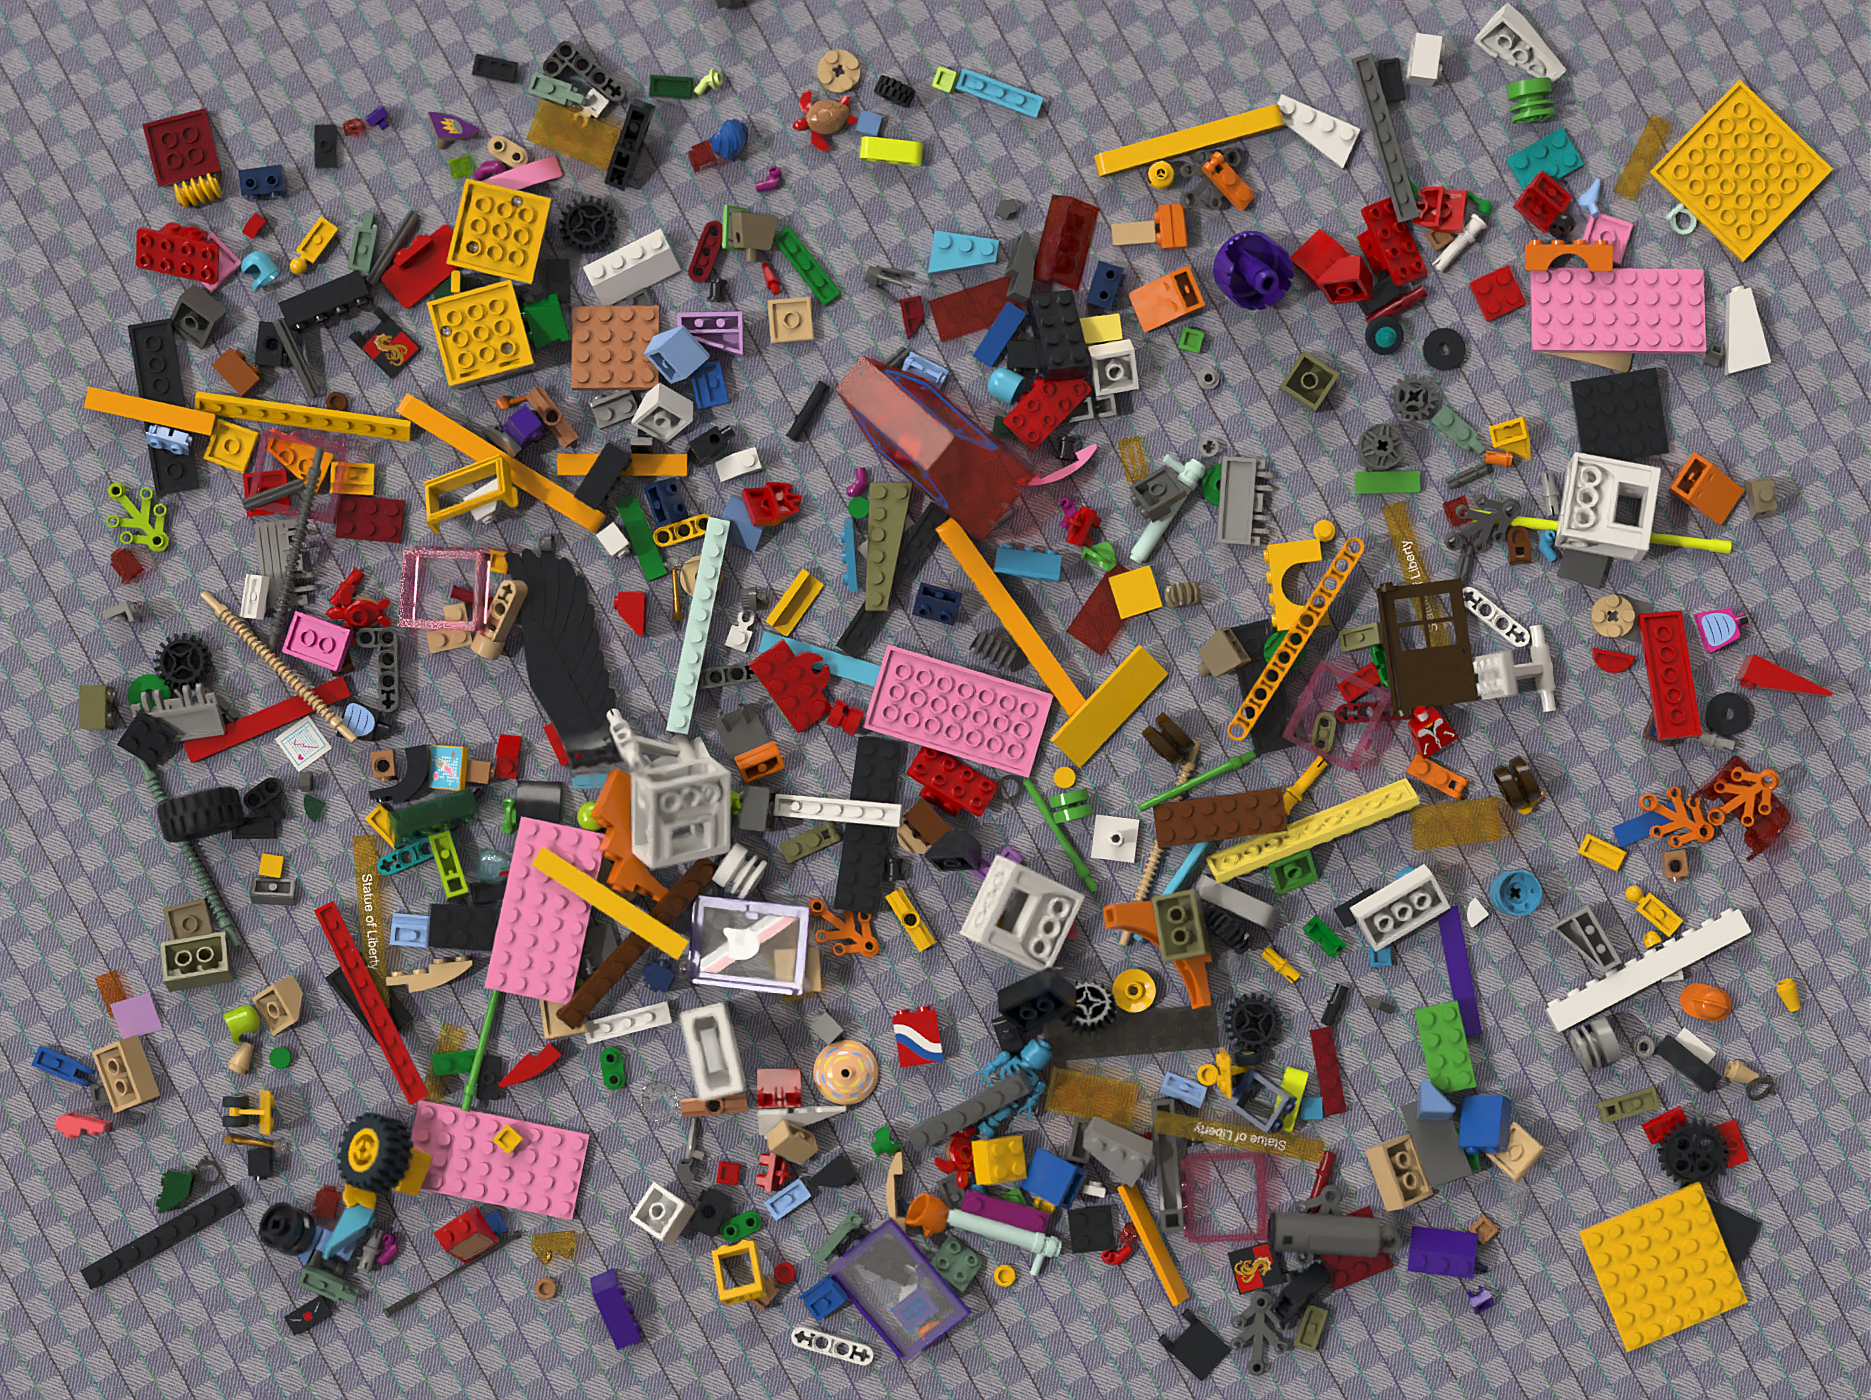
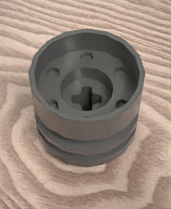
M1375 424L1369 427L1359 437L1356 445V455L1360 463L1366 469L1374 472L1386 471L1392 468L1402 458L1405 451V441L1401 432L1389 424ZM1378 442L1386 444L1385 452L1377 450Z

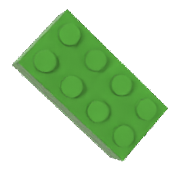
M1457 1000L1414 1009L1431 1085L1440 1094L1476 1087L1477 1084Z

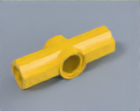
M902 887L885 897L919 952L935 943V940ZM909 913L914 914L917 918V922L913 926H908L904 922V917Z

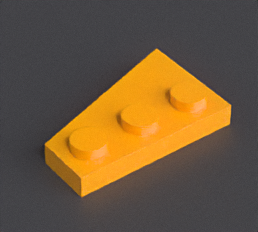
M274 429L266 450L297 478H301L304 484L308 483L306 480L309 477L307 472L308 468L312 467L316 447ZM324 451L320 467L322 470L321 477L318 478L319 483H316V486H318L315 489L316 495H318L335 456Z

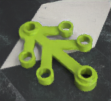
M117 482L111 484L108 488L109 496L114 500H119L134 519L110 515L106 519L107 525L111 528H117L118 526L141 528L148 536L133 535L131 532L125 531L120 535L121 542L126 545L132 543L148 544L149 548L155 552L164 551L169 545L168 535L164 533L165 516L168 513L167 507L163 504H157L154 507L153 511L156 515L154 530L149 524L151 499L154 497L153 490L149 487L141 489L142 506L140 513L126 496V487ZM115 487H119L120 493L118 495L113 494V489ZM146 490H149L151 493L148 498L143 496ZM159 507L164 508L163 514L157 513ZM115 517L117 519V523L115 525H111L110 520L111 518ZM126 534H129L131 536L129 542L124 541V536ZM156 537L161 538V543L159 545H156L154 543V539Z

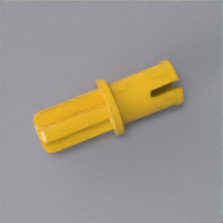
M1271 947L1265 948L1261 953V956L1275 968L1274 971L1282 974L1291 984L1300 976V973L1287 962V959H1283Z

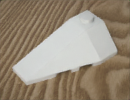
M1509 3L1505 4L1492 16L1474 39L1489 55L1495 58L1499 56L1509 61L1508 64L1512 66L1516 64L1537 78H1551V84L1566 71L1565 67L1524 16Z
M846 1105L758 1109L759 1135H764V1139H767L766 1134L782 1120H786L799 1127H804L845 1112Z

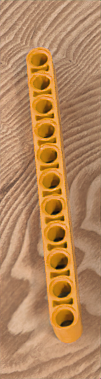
M406 393L397 407L396 412L477 462L501 454L510 465L511 482L592 533H597L607 517L599 510L595 511L576 499L573 494L516 459H512L508 454L412 395Z
M953 517L948 519L935 529L937 534L1070 718L1086 702L964 530L957 523L956 519Z
M1352 537L1341 547L1228 725L1227 735L1231 740L1240 741L1249 733L1362 555L1364 543L1361 539ZM1350 542H1356L1359 545V551L1356 554L1349 551L1348 545ZM1339 560H1344L1347 563L1348 568L1345 572L1337 569L1336 564ZM1331 578L1336 582L1334 590H1328L1325 587L1326 579ZM1315 597H1321L1324 600V606L1321 609L1313 605ZM1304 615L1312 617L1313 623L1310 627H1305L1302 624L1301 619ZM1293 633L1300 635L1301 642L1299 645L1291 644L1290 636ZM1280 652L1288 653V663L1282 664L1279 662L1278 655ZM1269 670L1277 672L1278 678L1275 682L1267 680L1266 674ZM1258 688H1262L1266 692V697L1262 701L1255 698V691ZM1245 707H1252L1254 709L1253 718L1247 719L1244 717L1243 710ZM1234 725L1242 727L1243 733L1240 737L1232 735L1231 729Z

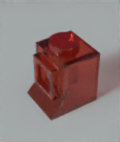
M708 140L691 146L692 150L687 153L695 173L717 164Z
M119 548L110 555L112 557L110 559L112 561L111 566L122 577V584L126 585L145 570L129 549L124 548L122 550Z
M324 1184L323 1188L316 1193L314 1201L316 1208L310 1214L331 1219L336 1217L341 1191H337L336 1186Z

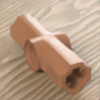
M541 385L526 396L564 449L579 439V436ZM550 412L558 413V419L554 423L547 421V416Z
M746 1093L726 1094L705 1100H700L699 1097L681 1099L682 1117L748 1112ZM716 1099L720 1102V1109L718 1111H712L709 1108L710 1100Z

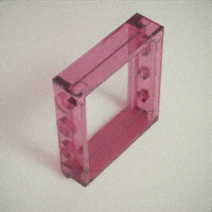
M270 427L268 431L262 430L249 497L257 495L259 492L269 439L315 448L319 446L325 448V450L340 452L328 513L312 511L309 513L311 518L308 519L336 525L350 454V448L345 446L346 442L333 440L332 443L324 442V438L311 436V439L303 438V434L297 432H290V435L281 434L282 430ZM269 503L255 508L256 510L298 518L297 514L301 512L297 507Z
M412 546V550L403 549L398 627L486 632L491 554L483 553V549L470 548V552H464L463 548L450 547V551H444V547L431 546V550H425L424 546ZM419 558L476 560L472 622L415 619Z
M1320 659L1280 738L1351 773L1354 769L1358 770L1363 759L1360 756L1363 750L1367 751L1373 740L1370 736L1373 730L1377 732L1382 723V720L1379 718L1383 711L1387 712L1392 702L1389 699L1391 694ZM1325 671L1380 698L1348 763L1293 736Z
M1264 1152L1184 1154V1159H1181V1172H1185V1181H1181L1182 1194H1186V1203H1182L1183 1216L1187 1218V1224H1184L1183 1238H1187L1188 1243L1267 1240ZM1254 1160L1257 1233L1195 1235L1192 1162Z

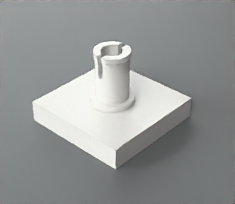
M1096 814L1091 858L1134 863L1139 820Z

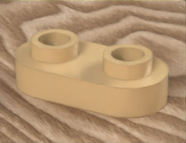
M494 136L488 143L490 154L513 169L528 163L529 157L527 152L505 137ZM497 143L502 144V148L500 150L495 149V145ZM515 154L521 155L519 161L513 160Z

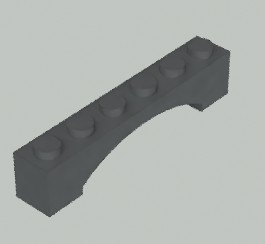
M1021 1067L964 1102L912 1126L907 1132V1136L916 1151L919 1152L1029 1093L1033 1085Z
M1174 1099L1151 1100L1162 1233L1184 1231Z

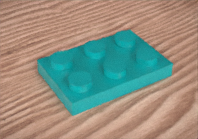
M1562 127L1505 159L1522 191L1525 190L1540 171H1544L1556 181L1583 166V162Z

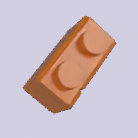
M1180 203L1159 205L1158 211H1154V222L1159 224L1160 232L1156 233L1157 246H1161V251L1187 249L1185 209Z
M774 741L734 757L745 785L753 782L755 779L758 780L785 768Z

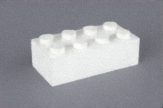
M1423 864L1350 907V910L1366 940L1376 952L1446 911L1450 906L1434 875Z

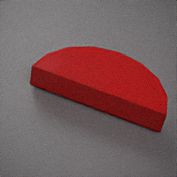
M1592 648V657L1595 664L1607 673H1620L1631 666L1635 659L1634 655Z

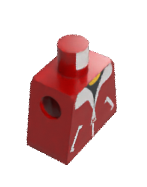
M1418 706L1414 709L1415 717L1408 722V728L1413 746L1423 759L1428 758L1458 738V735L1434 707L1426 710L1424 706Z

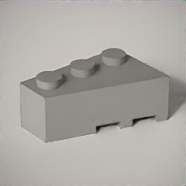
M1588 903L1550 925L1555 932L1602 973L1622 962Z
M1094 1116L1085 1130L1083 1147L1131 1188L1152 1155V1141L1099 1117Z

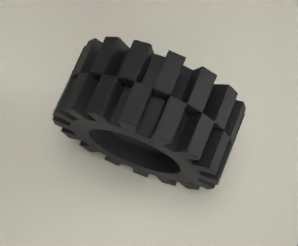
M884 75L880 76L874 89L875 94L904 108H909L916 93L913 88L901 83V81Z

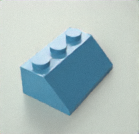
M1002 544V548L997 547L994 574L1058 583L1062 556L1057 555V551L1045 550V553H1037L1036 548L1023 547V550H1015L1014 545Z

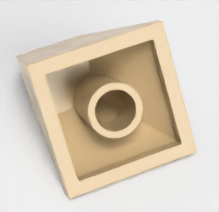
M290 975L251 998L272 1036L298 1021L303 992L293 975Z

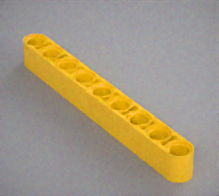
M1275 104L1099 153L1094 156L1099 177H1106L1150 165L1155 161H1164L1275 130L1285 126L1280 106Z

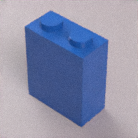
M1504 1095L1463 1096L1458 1147L1465 1150L1469 1155H1479V1152H1486L1491 1155H1498L1499 1152H1508L1512 1100Z
M1038 1147L1026 1172L1027 1179L1022 1180L1020 1187L1061 1209L1070 1211L1088 1172L1054 1153Z

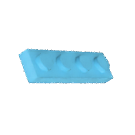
M962 68L955 90L1034 119L1037 118L1044 99L1041 96Z

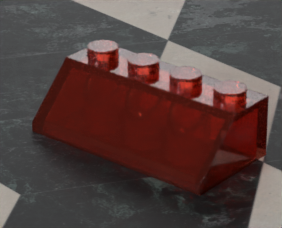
M1052 195L1034 264L1033 279L1056 287L1078 291L1099 208L1071 196Z

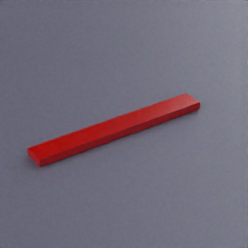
M344 676L310 689V692L314 691V696L318 695V700H323V704H327V706L352 696ZM300 694L225 725L226 732L223 735L191 739L184 742L183 745L190 762L194 763L318 710H313V705L309 706V702H305L304 697H300Z

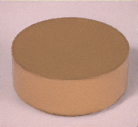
M549 1277L541 1278L535 1285L536 1295L544 1300L551 1299L557 1292L556 1282Z

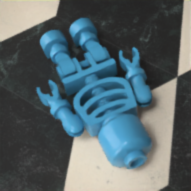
M1032 1039L1021 1051L1022 1059L1016 1055L1010 1059L1009 1052L1003 1051L994 1061H989L986 1067L977 1070L973 1078L977 1074H984V1079L979 1082V1084H983L991 1073L998 1071L997 1068L1002 1064L1004 1065L1000 1071L1001 1079L1005 1077L1004 1072L1006 1069L1009 1074L1014 1072L1011 1065L1016 1070L1022 1067L1029 1080H1031L1033 1091L1030 1095H1027V1101L1020 1107L1017 1115L1020 1116V1112L1028 1108V1116L1025 1117V1121H1027L1031 1116L1034 1105H1037L1039 1102V1096L1043 1094L1046 1088L1045 1082L1037 1081L1039 1074L1035 1070H1043L1052 1060L1053 1054L1050 1051L1052 1046L1044 1039H1041V1041ZM991 1080L988 1083V1086L990 1087L991 1085L995 1084V1082ZM1014 1100L1010 1104L1016 1108L1019 1102ZM1009 1104L995 1110L996 1113L988 1118V1122L984 1120L978 1128L983 1134L989 1138L995 1135L997 1132L995 1127H999L1000 1121L1004 1117L1007 1118L1013 1111Z

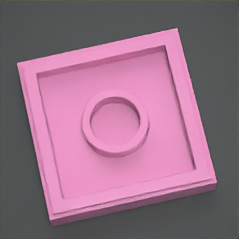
M1601 213L1595 218L1590 215L1582 240H1586V245H1595V240H1608V245H1613V264L1620 266L1633 224Z
M211 232L207 236L206 241L217 243L220 247L219 277L216 284L201 283L213 293L241 266L242 261Z

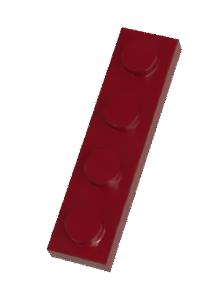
M1331 1027L1309 1030L1324 1115L1346 1113Z

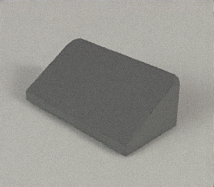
M252 878L251 903L295 905L296 879Z

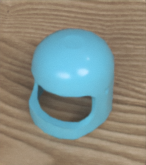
M260 250L247 255L241 264L243 274H249L255 280L251 284L254 292L266 286L280 273V270L270 256Z
M998 368L991 374L987 389L995 398L1013 405L1022 395L1027 379L1009 369Z

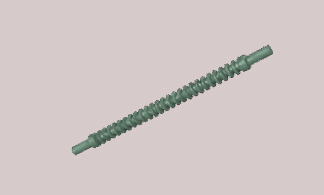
M134 756L144 774L142 776L144 781L149 784L147 787L152 789L150 793H154L153 798L157 799L156 804L166 802L168 797L164 796L165 791L161 790L163 786H159L158 783L160 781L156 780L157 775L155 771L150 769L148 763ZM190 840L180 841L179 848H182V853L186 854L184 858L189 860L187 864H191L190 870H194L193 875L197 876L196 881H200L199 886L203 887L201 891L206 893L204 897H208L209 900L207 902L211 903L210 908L214 909L213 914H217L216 919L220 920L218 923L220 928L225 930L233 948L241 945L232 927V919L227 917L228 912H224L225 907H222V901L218 900L220 896H216L215 893L217 891L213 890L214 885L210 884L211 879H207L208 874L204 873L205 868L201 867L202 862H198L200 858L195 856L197 852L192 850L194 846H190Z

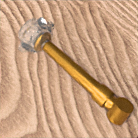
M680 557L667 558V563H663L664 567L672 571L674 600L672 618L674 620H682L684 618V614L681 612L682 605L680 603L677 570L685 564V561H680Z
M231 1133L224 1137L226 1144L235 1143L237 1145L244 1144L272 1148L278 1158L282 1154H286L288 1149V1142L284 1141V1137H280L274 1143L243 1138V1136H234Z

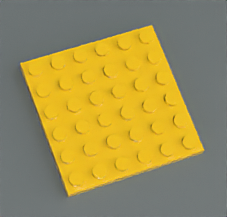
M1739 79L1649 174L1679 203H1682L1684 208L1688 209L1737 259L1744 262L1833 168Z
M1699 1182L1578 1231L1627 1352L1748 1302Z

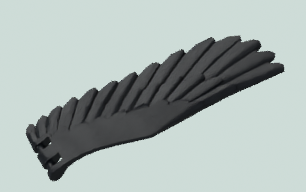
M527 548L521 553L522 558L512 552L506 553L504 557L511 579L525 582L528 589L519 611L530 688L562 742L570 769L578 770V767L582 766L591 768L599 766V763L606 762L609 765L625 761L611 734V724L607 718L608 711L614 716L612 709H618L619 711L620 709L614 707L616 700L615 690L609 688V673L604 669V655L602 651H598L600 636L599 632L593 628L595 612L593 604H587V588L584 577L582 575L576 576L572 564L565 557L558 561L551 551L542 550L540 558ZM603 750V754L598 755L596 752ZM581 753L582 758L576 759L575 754Z

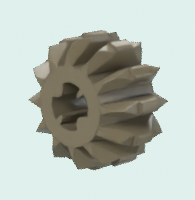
M1197 582L1173 584L1165 589V601L1169 608L1176 609L1194 606L1202 600L1201 588H1199V583Z

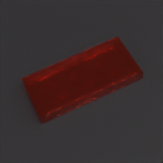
M1004 276L929 300L928 303L941 343L991 327L1008 301L1021 309L1020 303L1006 298L1012 278Z
M1117 561L1116 566L1110 572L1105 573L1066 630V633L1100 656H1102L1127 619L1120 618L1108 579L1109 577L1130 571Z

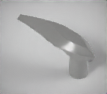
M696 1119L692 1121L686 1145L685 1156L689 1160L691 1157L702 1160L704 1156L703 1151L695 1149Z

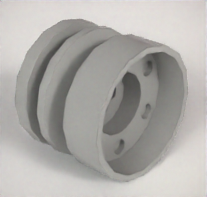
M1605 1017L1590 1022L1591 1033H1588L1584 1026H1580L1581 1037L1575 1029L1569 1031L1573 1052L1587 1073L1593 1071L1592 1062L1596 1068H1601V1056H1603L1608 1064L1622 1059L1617 1039Z

